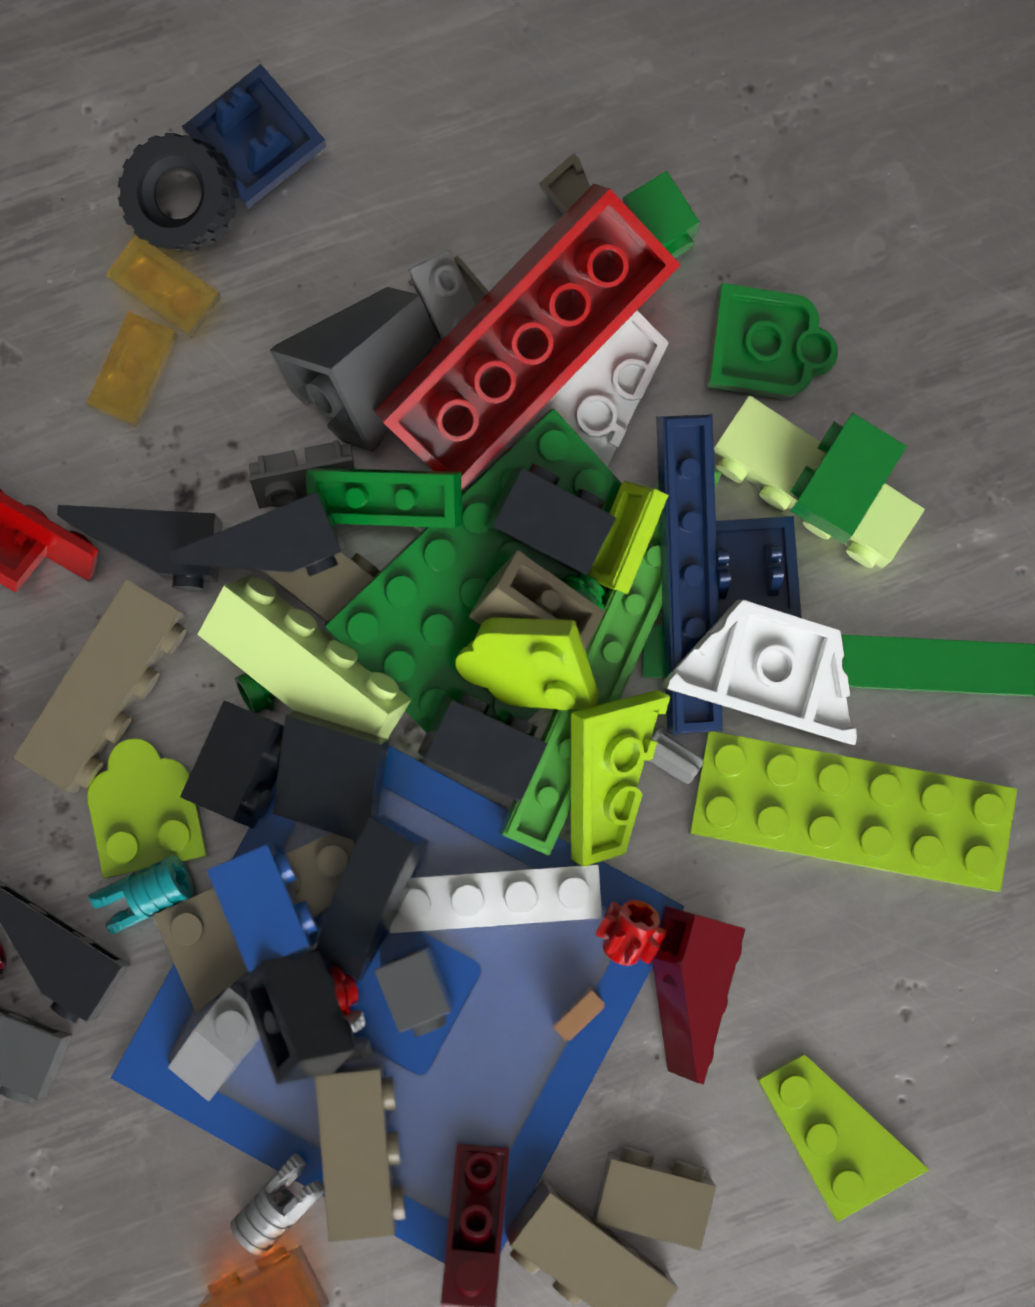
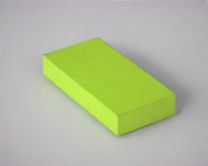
M623 480L609 513L615 516L616 520L588 573L589 576L600 585L625 594L629 593L668 498L667 494L654 488Z

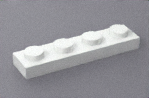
M588 865L585 867L571 866L410 878L407 885L411 888L390 926V933L602 918L598 865Z

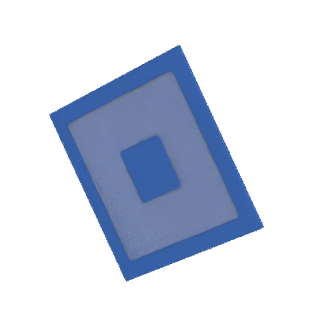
M388 745L378 816L385 815L429 841L410 878L581 866L571 860V844L559 837L550 856L503 836L499 831L509 810ZM276 779L271 790L272 801L268 811L262 818L258 819L254 829L249 827L232 859L266 844H274L277 853L283 850L288 853L330 832L272 814ZM603 861L591 864L598 865L602 918L390 933L389 928L363 980L358 981L354 978L358 989V1002L355 1005H351L350 1008L351 1011L362 1010L366 1023L362 1030H358L357 1033L353 1032L354 1037L368 1038L372 1053L365 1058L343 1062L337 1069L383 1064L384 1078L394 1077L396 1110H387L389 1132H399L401 1164L392 1165L394 1187H404L406 1219L397 1220V1229L394 1236L442 1263H445L457 1143L510 1148L501 1244L502 1252L508 1240L505 1234L506 1229L531 1197L653 967L652 961L650 964H647L640 958L634 965H620L612 961L605 954L602 947L604 939L596 936L595 932L610 904L614 901L623 907L624 903L629 900L643 901L653 907L658 913L660 919L658 927L661 925L665 906L682 911L685 907ZM329 907L315 917L318 930L311 933L314 944L287 956L316 951ZM430 945L454 1003L452 1011L445 1014L447 1021H445L446 1025L418 1037L414 1036L412 1028L399 1033L375 970L382 964ZM323 960L326 969H331V967H334L332 964ZM173 964L111 1079L277 1171L295 1153L299 1154L307 1166H305V1169L295 1181L306 1186L319 1180L324 1186L315 1077L277 1085L261 1039H259L210 1101H207L168 1068L196 1026L223 995L221 993L210 1004L196 1013L175 964ZM254 970L249 971L234 984L238 983L241 986ZM590 986L604 1001L605 1008L570 1041H565L552 1027V1022Z

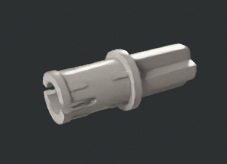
M662 725L658 729L654 727L651 738L657 741L653 760L649 761L682 783L689 784L702 767V758L664 734L665 727Z

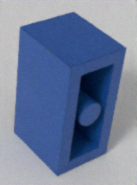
M266 844L207 870L248 972L254 970L263 960L284 957L314 944L311 933L317 931L318 926L308 902L304 900L298 903L290 883L296 881L297 876L285 850L277 853L274 844Z

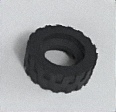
M165 133V136H152L148 138V142L143 145L139 144L132 150L134 153L130 159H126L122 166L124 171L122 177H119L118 187H120L118 202L119 207H122L125 215L123 218L125 222L135 230L133 233L140 239L148 240L150 245L180 252L182 250L198 251L202 246L209 247L217 242L215 239L226 233L229 229L228 224L230 220L235 218L237 209H235L236 199H239V189H236L235 185L237 178L234 170H231L227 164L229 161L224 154L215 151L216 147L207 142L176 133ZM177 167H183L193 172L201 186V200L197 209L191 215L182 219H173L165 215L156 201V186L159 179L165 172Z

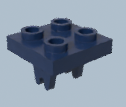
M262 64L254 68L182 126L187 136L216 147L215 151L224 154L229 162L227 164L231 170H234L237 178L235 185L236 189H239V199L248 209L327 147L323 136Z
M794 516L716 521L719 619L736 600H745L802 618Z

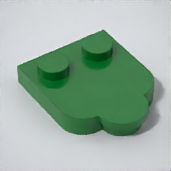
M721 283L718 287L706 381L707 388L789 399L806 389L812 378L820 377L832 369L838 356L837 344L829 332L819 327L818 311L809 299L797 294Z

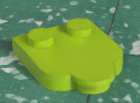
M487 619L480 625L475 640L459 652L455 662L457 671L465 680L474 685L488 688L495 698L511 706L583 710L596 706L599 697L575 620Z
M127 739L116 745L108 759V770L97 775L88 788L87 800L103 879L138 872L146 867H151L152 864L162 861L170 855L177 856L182 862L209 856L199 805L180 797L191 774L190 770L179 761L167 758L161 759L157 749L142 739Z

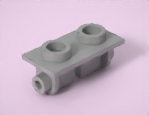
M450 249L408 269L412 277L408 283L410 286L413 285L417 294L423 298L433 319L432 323L440 341L476 306Z
M337 440L331 443L306 447L304 451L307 464L298 466L294 450L258 456V462L249 463L251 474L249 480L259 508L269 506L281 507L306 497V470L312 468L355 469L351 444L340 445V441Z

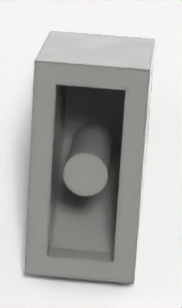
M238 983L227 988L196 1026L168 1066L172 1072L207 1101L212 1099L260 1039L244 991Z

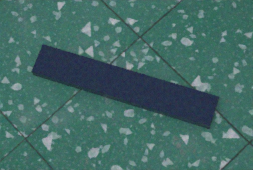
M713 414L656 417L659 491L668 495L660 515L665 678L719 620ZM665 688L666 694L670 696L666 710L667 733L676 735L723 730L722 705Z

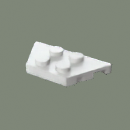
M736 600L663 682V688L843 743L855 745L857 740L856 728H852L850 724L846 697H850L848 677L842 668L844 652L840 630L745 600Z

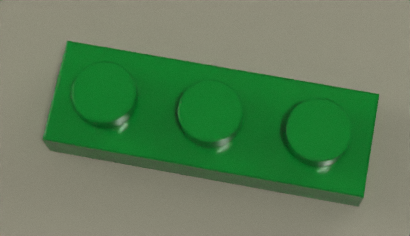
M312 468L306 470L307 496L322 491L336 524L456 528L463 525L461 472Z

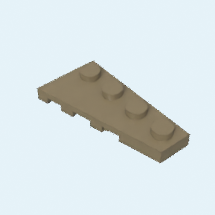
M329 833L287 853L297 876V880L290 883L298 903L304 900L308 902L314 918L330 906L341 876L356 845L355 840ZM214 887L153 915L196 1013L200 1012L228 987L248 973Z

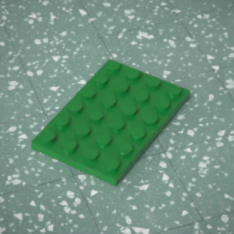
M554 408L546 412L462 493L463 525L456 528L426 527L323 625L340 643L356 651L358 655L357 661L365 669L371 672L383 673L397 683L399 690L412 699L405 711L425 732H427L444 694L456 700L459 699L461 692L474 696L491 705L487 712L488 715L506 722L509 713L528 721L541 709L516 707L501 702L491 694L488 688L474 685L465 680L457 671L455 662L459 652L475 640L480 628V624L469 617L488 581L517 550L559 580H562L563 577L569 574L579 575V573L485 526L513 468H524L528 471L531 464L543 467L560 477L557 486L575 495L578 488L606 501L607 503L603 511L610 513L622 484ZM600 585L604 590V595L601 597L603 603L609 588Z

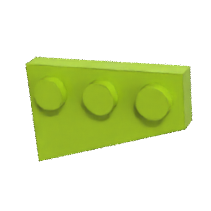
M659 690L571 713V860L582 867L626 854L643 795L637 788L645 760H653L657 741L651 738L658 714H666L670 700L669 695Z
M801 1052L756 1078L837 1223L929 1171L921 1161L804 1053Z

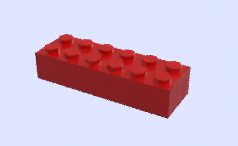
M593 184L392 391L374 412L433 471L461 472L463 490L681 265L610 188Z

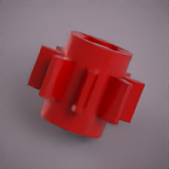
M629 900L624 903L623 907L614 901L610 904L595 935L604 939L602 947L608 958L617 964L630 966L637 963L639 958L643 962L650 964L667 933L666 930L658 927L660 919L653 907L640 900Z

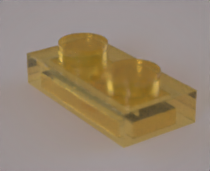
M136 234L106 273V277L110 282L191 338L222 298L217 290L154 246L148 244L144 239H140Z
M128 311L86 404L91 409L137 428L178 338L177 333L170 328Z

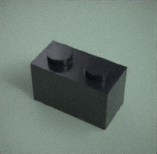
M531 464L528 471L524 468H513L485 526L576 573L588 575L616 520L615 516L603 511L607 502L578 488L575 495L557 486L560 480L559 476L536 464Z
M461 692L458 700L444 694L418 749V753L430 762L521 802L548 745L540 738L534 736L538 726L510 713L506 722L487 714L491 706L490 704L465 692Z
M224 700L180 797L254 829L258 819L266 814L272 801L271 790L278 776L284 726Z
M320 951L263 960L242 983V989L277 1085L333 1073L356 1051L352 1027L349 1021L344 1018L335 994L333 976L326 969Z

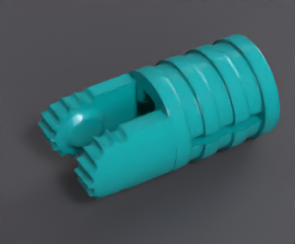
M170 855L162 861L152 864L151 867H146L139 870L138 873H132L88 895V899L92 906L97 909L123 897L126 898L129 908L114 914L105 923V927L110 935H113L152 917L155 913H159L167 907L178 904L179 901L183 902L192 898L194 888L191 876L184 863L177 856Z

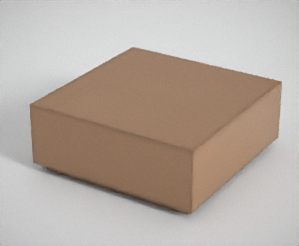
M589 986L552 1022V1027L565 1041H570L605 1008V1003Z

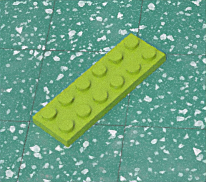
M715 731L706 733L702 756L703 764L699 772L688 834L1001 892L1017 788Z

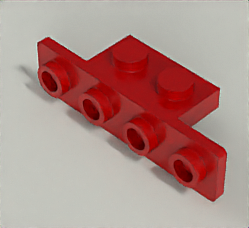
M0 488V584L17 593L45 557L89 581L96 573L98 549L92 545L90 540L77 531H68L49 520L37 507L21 504L4 494Z

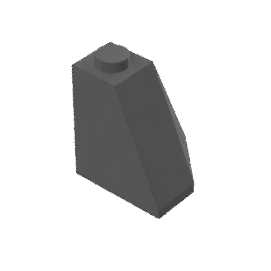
M386 287L281 341L271 348L270 351L290 390L305 405L312 401L319 411L331 417L332 420L328 423L327 427L341 441L373 452L380 446L389 430L375 414L374 410L432 351L439 336L430 319L431 315L420 295Z

